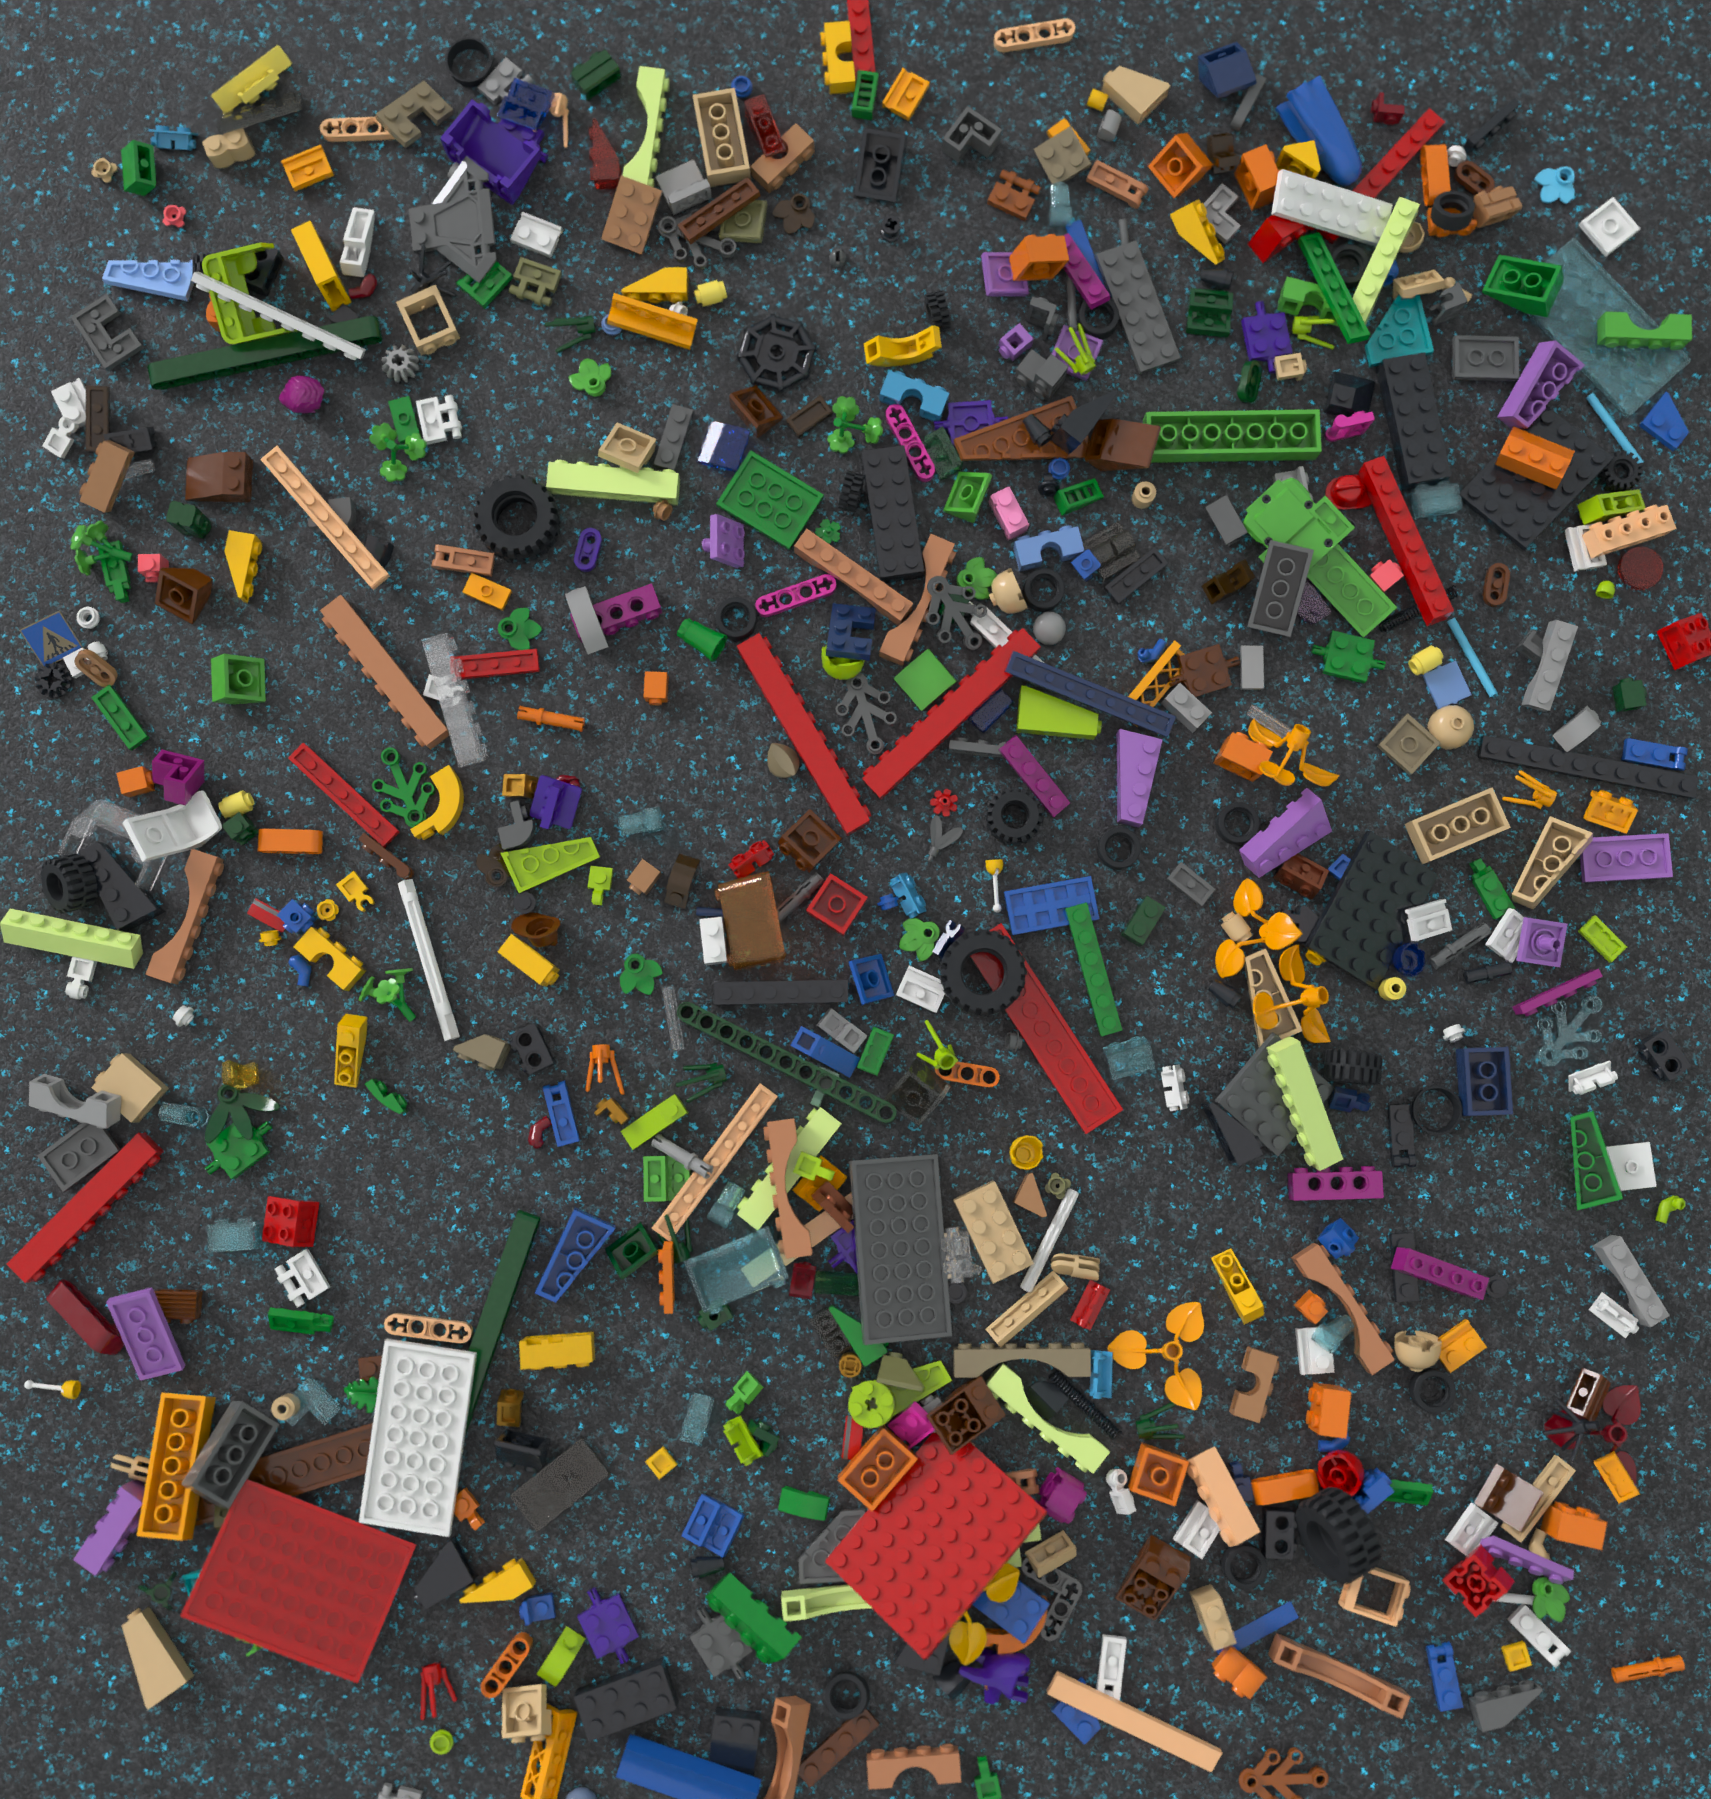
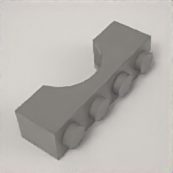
M1559 620L1548 623L1542 641V659L1534 678L1527 686L1522 706L1541 712L1550 711L1578 626Z
M43 1074L29 1081V1106L37 1108L42 1112L58 1114L59 1117L75 1119L77 1122L92 1124L100 1129L109 1128L120 1121V1095L100 1091L87 1098L86 1102L72 1096L64 1083V1079Z
M1610 1235L1592 1246L1603 1265L1616 1276L1625 1289L1629 1299L1628 1306L1639 1320L1640 1325L1652 1327L1670 1316L1621 1236Z

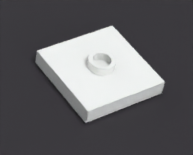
M1614 197L1578 225L1605 257L1640 230V227Z
M1650 1142L1606 1146L1621 1191L1657 1187Z

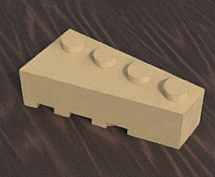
M1550 816L1512 893V901L1534 909L1593 841V833Z
M1262 949L1246 956L1244 967L1258 1047L1264 1043L1272 1032L1281 1039H1285L1303 1031L1292 1006L1275 1010L1278 1016V1023L1274 1028L1265 1030L1257 1025L1253 1012V1000L1258 993L1266 992L1269 994L1274 1006L1290 1001L1267 950Z

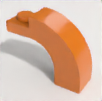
M1040 1595L1045 1600H1047L1046 1596ZM1047 1610L1025 1644L1005 1629L985 1628L987 1633L985 1647H992L993 1644H996L998 1654L1013 1653L1027 1647L1041 1632L1046 1620Z

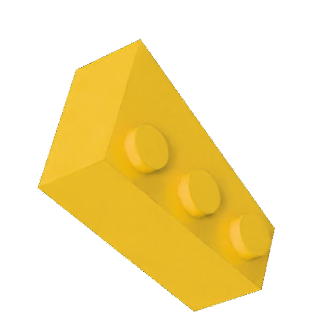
M594 1332L526 1336L519 1341L520 1370H540L551 1366L556 1369L566 1368L570 1364H576V1367L590 1366L589 1362L595 1360Z

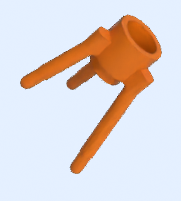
M609 1044L592 1046L586 1092L590 1091L594 1063L598 1064V1083H602L603 1064L608 1063V1059H610L620 1094L624 1095L625 1093L615 1061L614 1051H610Z

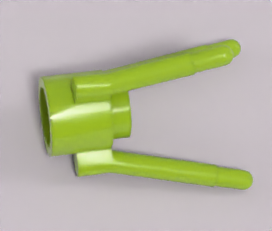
M1319 315L1295 316L1292 334H1297V339L1334 349V345L1307 336L1306 333L1311 332L1312 324H1332L1335 320L1319 319Z
M1079 323L1077 327L1085 352L1073 328L1069 327L1071 336L1080 353L1075 358L1076 363L1074 364L1058 347L1055 348V351L1073 369L1075 374L1080 372L1081 376L1095 369L1096 365L1082 325Z
M925 1020V1024L939 1049L935 1052V1061L921 1053H917V1057L933 1065L935 1069L942 1068L948 1070L952 1068L958 1061L952 1045L949 1044L948 1048H945L930 1022Z

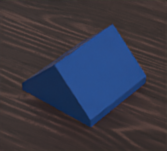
M882 954L849 961V967L861 1006L894 996Z

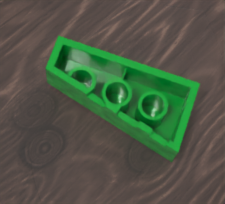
M1595 1111L1571 1116L1577 1210L1623 1199L1624 1196Z
M729 1573L723 1576L705 1596L709 1601V1606L725 1618L724 1622L728 1627L735 1629L741 1635L740 1639L744 1644L751 1646L757 1652L756 1656L760 1661L769 1665L784 1659L802 1637L796 1631L792 1635L786 1630L785 1626L787 1623L780 1617L779 1619L772 1617L769 1614V1607L759 1600L754 1601L751 1598L753 1593Z

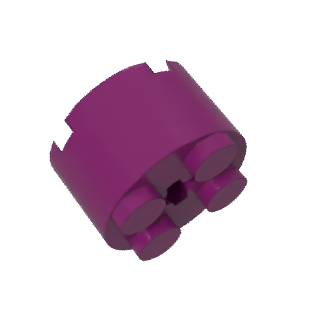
M1057 1467L1055 1468L1056 1473L1050 1472L1045 1478L1038 1493L1041 1495L1040 1502L1037 1500L1036 1502L1048 1512L1046 1515L1060 1523L1065 1522L1069 1524L1074 1518V1511L1078 1504L1084 1502L1087 1492L1083 1490L1084 1484L1082 1481Z

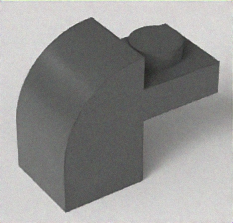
M350 497L328 499L329 506L352 531L356 524V505ZM308 518L309 528L318 535H325L311 518Z
M520 801L510 802L515 824L498 828L502 849L505 852L527 846L534 838L536 832V823L533 820L526 821L529 818L526 805L522 806Z

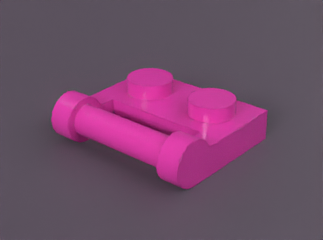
M1359 411L1352 414L1351 417L1338 415L1334 419L1333 426L1326 430L1324 434L1325 439L1333 442L1363 435L1375 420L1373 412L1365 413L1364 411Z

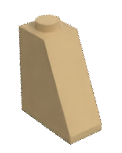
M1118 66L1114 71L1110 70L1105 75L1102 92L1108 94V97L1139 124L1167 97L1170 85L1167 82Z

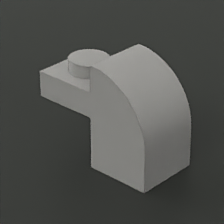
M1586 706L1573 719L1560 727L1553 734V737L1568 752L1601 726V721L1597 713Z

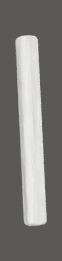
M1071 1188L1067 1189L1065 1197L1062 1199L1033 1259L1034 1264L1029 1267L1021 1283L1023 1290L1032 1292L1079 1196L1077 1191Z

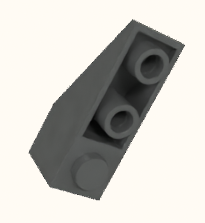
M1523 1680L1516 1686L1504 1685L1498 1687L1496 1691H1479L1475 1693V1696L1468 1697L1475 1725L1482 1732L1505 1727L1543 1691L1542 1687L1532 1680Z

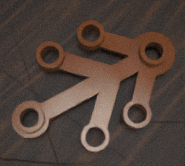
M1296 1747L1289 1749L1286 1758L1272 1774L1263 1775L1270 1765H1276L1280 1761V1755L1277 1750L1269 1748L1266 1750L1263 1759L1254 1769L1246 1768L1240 1773L1239 1785L1245 1792H1256L1262 1799H1279L1277 1796H1272L1262 1785L1274 1786L1286 1799H1303L1286 1785L1313 1784L1316 1788H1323L1327 1785L1329 1777L1320 1766L1312 1767L1309 1773L1286 1774L1294 1764H1299L1303 1760L1302 1752ZM1298 1752L1299 1757L1292 1759V1754ZM1271 1753L1276 1754V1758L1274 1760L1269 1759V1755ZM1319 1775H1322L1323 1780L1321 1782H1316V1778ZM1249 1778H1254L1253 1784H1247Z

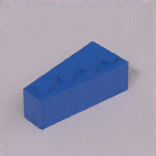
M574 1207L540 1279L535 1294L556 1303L605 1240L616 1229V1226Z

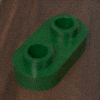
M1257 360L1245 362L1241 370L1237 396L1242 403H1252L1257 398L1262 376V368Z

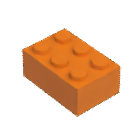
M883 1425L879 1427L840 1472L838 1481L867 1508L873 1511L918 1458L912 1449Z

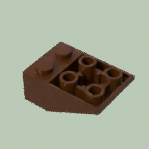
M1118 419L1098 420L1094 426L1084 460L1100 471L1149 468L1161 427Z
M981 1376L972 1377L926 1415L950 1455L1006 1416Z
M1150 1535L1139 1550L1115 1599L1155 1621L1189 1575L1191 1557Z

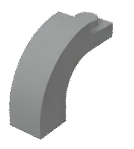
M586 586L566 593L565 596L587 654L607 648V640Z

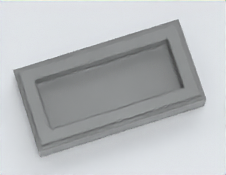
M1263 646L1240 647L1241 690L1264 689Z

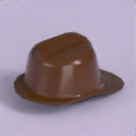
M532 912L518 916L511 924V929L514 933L528 938L535 947L556 946L558 944L560 920L556 917Z

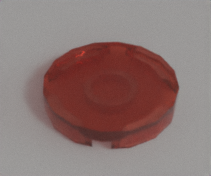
M1635 547L1627 551L1620 559L1618 574L1621 581L1631 586L1630 588L1645 590L1654 586L1661 579L1663 562L1654 550L1648 547Z

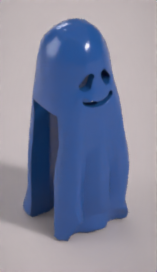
M1319 75L1309 82H1304L1295 90H1290L1287 93L1289 101L1278 105L1275 111L1279 114L1297 143L1315 141L1320 168L1330 179L1341 186H1348L1360 177L1362 171L1361 159L1353 138Z

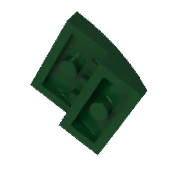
M1191 288L1186 333L1228 338L1233 310V292Z

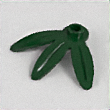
M233 1083L222 1085L217 1092L218 1100L221 1103L217 1106L208 1122L205 1142L212 1143L219 1136L227 1122L229 1113L239 1133L246 1140H251L253 1138V1127L243 1106L256 1111L273 1112L279 1110L280 1104L266 1096L241 1093L238 1086ZM228 1091L233 1092V1096L231 1098L225 1097V1094Z

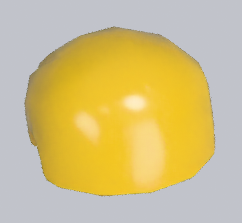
M1029 1135L1021 1136L1014 1140L1009 1151L1010 1159L1014 1166L1024 1170L1037 1167L1041 1159H1043V1143L1037 1137Z

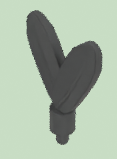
M935 815L930 823L932 847L928 853V862L936 858L939 850L955 842L961 836L963 829L960 827L953 828L942 836V821L938 815Z

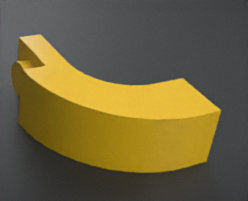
M934 325L913 336L905 338L876 336L864 343L866 364L881 367L918 363L933 357L932 352L942 348L939 327Z
M450 765L430 776L438 789L440 802L436 812L431 817L410 829L414 837L419 840L434 835V830H437L441 835L446 834L456 824L461 815L464 803L463 788L460 779Z

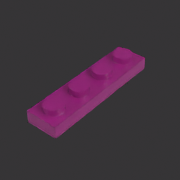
M1069 233L1063 235L1065 236L1069 261L1063 268L1090 309L1109 301L1110 294Z
M1013 736L998 749L1052 817H1055L1070 804L1065 795L1017 736Z
M1599 968L1589 970L1512 1008L1516 1015L1524 1014L1525 1017L1538 1012L1537 1007L1541 1005L1545 1007L1551 1006L1558 1002L1556 998L1563 995L1565 998L1577 993V988L1582 986L1584 989L1597 984L1596 979L1603 976Z

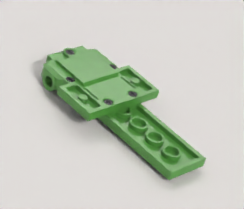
M1288 478L1281 482L1278 479L1246 509L1247 515L1243 521L1245 529L1256 542L1262 543L1267 548L1259 556L1260 560L1264 563L1270 540L1314 549L1307 578L1363 638L1397 608L1338 544L1355 527L1326 496L1315 504L1311 500L1308 490L1298 480Z

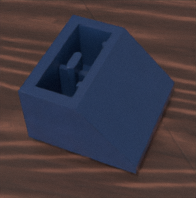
M1237 42L1198 56L1199 80L1217 98L1227 97L1231 93L1245 90L1257 84L1247 52Z

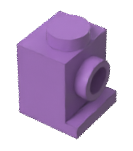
M1019 323L1000 339L999 352L1005 359L1010 358L1014 361L1023 352L1032 347L1033 337ZM1015 344L1017 348L1014 349L1011 345Z

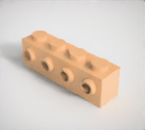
M1656 504L1645 508L1642 513L1639 510L1633 511L1623 519L1620 516L1614 517L1604 525L1602 522L1595 523L1589 526L1590 530L1582 534L1589 555L1593 559L1665 536L1677 528L1668 505L1658 507Z
M1216 1447L1209 1448L1188 1459L1187 1473L1194 1479L1200 1497L1205 1500L1209 1508L1211 1518L1221 1530L1220 1535L1224 1542L1231 1547L1258 1534L1260 1530Z

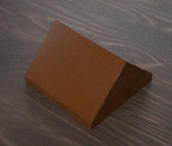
M757 385L729 395L731 408L757 439L783 418Z

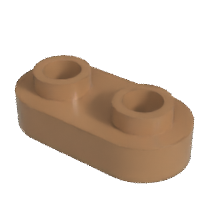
M84 649L78 652L74 663L81 672L102 687L112 686L118 676L115 668L91 650Z

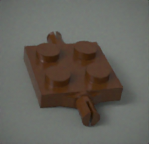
M1219 644L1179 656L1177 661L1180 667V675L1169 677L1168 682L1177 680L1169 683V685L1172 687L1182 683L1195 697L1231 686L1228 668L1240 665V661L1231 663L1239 660V658L1235 656L1225 660Z

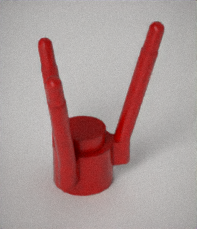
M433 1663L422 1667L421 1720L425 1719L427 1686H429L432 1717L435 1718L437 1715L434 1685L440 1684L441 1678H443L452 1701H457L447 1676L446 1667L441 1668L440 1663Z

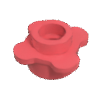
M175 205L166 206L163 212L165 217L163 223L166 226L176 225L178 228H181L184 225L185 208H178Z

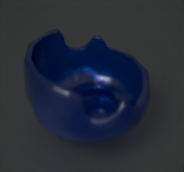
M1405 943L1394 952V967L1405 977L1417 976L1424 969L1425 951L1418 947V943Z

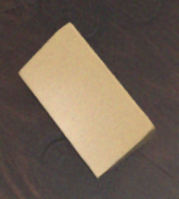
M1064 1530L1026 1551L1025 1555L1034 1572L1040 1578L1076 1556V1547Z

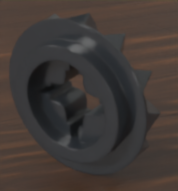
M55 662L45 664L44 667L38 669V674L34 677L36 680L35 687L41 694L51 698L62 696L71 685V675L68 669ZM52 674H54V677H56L60 681L53 682L51 685V683L45 679L51 678Z

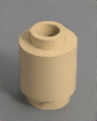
M1150 482L1139 483L1132 494V503L1140 509L1148 508L1156 496V489Z
M1232 911L1222 918L1223 923L1221 926L1231 940L1238 943L1246 941L1252 936L1251 928L1239 912L1234 914Z
M290 1393L277 1398L272 1404V1413L279 1420L289 1419L297 1414L300 1409L299 1398Z

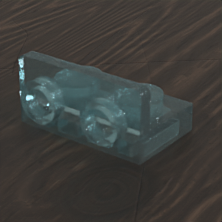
M1144 1036L1132 1037L1130 1040L1121 1043L1114 1042L1103 1048L1112 1080L1155 1069L1151 1046Z

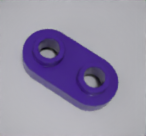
M594 528L583 530L577 544L574 563L582 572L593 570L599 556L602 537ZM590 538L595 539V542L593 544L588 543V540ZM587 558L590 561L588 564H582L583 559Z

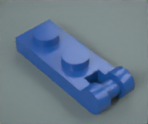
M1627 738L1624 740L1622 761L1684 771L1686 766L1684 756H1687L1688 748ZM1670 755H1675L1674 762L1669 761Z
M560 1081L558 1085L550 1086V1084L543 1086L557 1147L580 1141L566 1081ZM560 1093L562 1099L554 1101L553 1095Z
M1443 1642L1441 1646L1436 1647L1434 1645L1426 1646L1438 1709L1442 1712L1463 1708L1453 1660V1649L1450 1642ZM1438 1656H1444V1660L1437 1661Z

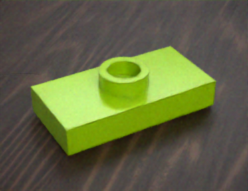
M1596 915L1592 916L1578 930L1609 963L1613 962L1627 948Z

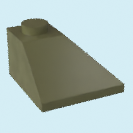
M889 1351V1356L883 1355L877 1377L878 1383L924 1392V1385L906 1359H902L903 1354Z

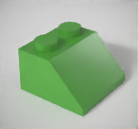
M222 654L211 659L212 702L226 704L266 702L264 659Z

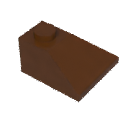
M161 568L155 604L193 624L211 595L213 578L196 569Z

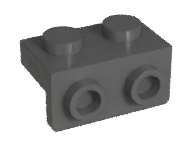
M1032 296L1026 322L1043 327L1042 340L1046 341L1047 335L1053 334L1059 315L1055 313L1057 305L1049 303L1045 298H1035Z

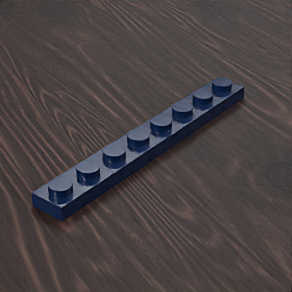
M1012 651L1004 671L1164 737L1169 736L1176 718L1174 715L1016 651Z

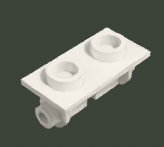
M1611 1061L1596 1064L1593 1067L1568 1075L1569 1092L1573 1091L1575 1094L1583 1095L1596 1089L1594 1083H1597L1599 1087L1615 1083L1618 1076L1615 1071L1611 1072Z
M1180 1064L1173 1065V1070H1171V1066L1162 1067L1163 1087L1172 1086V1091L1164 1092L1167 1107H1169L1170 1111L1179 1110V1105L1180 1110L1188 1108L1189 1095L1187 1091H1184L1185 1073L1183 1068H1180Z
M1601 1292L1589 1309V1311L1624 1338L1630 1332L1635 1334L1639 1329L1637 1326L1639 1320L1603 1292Z

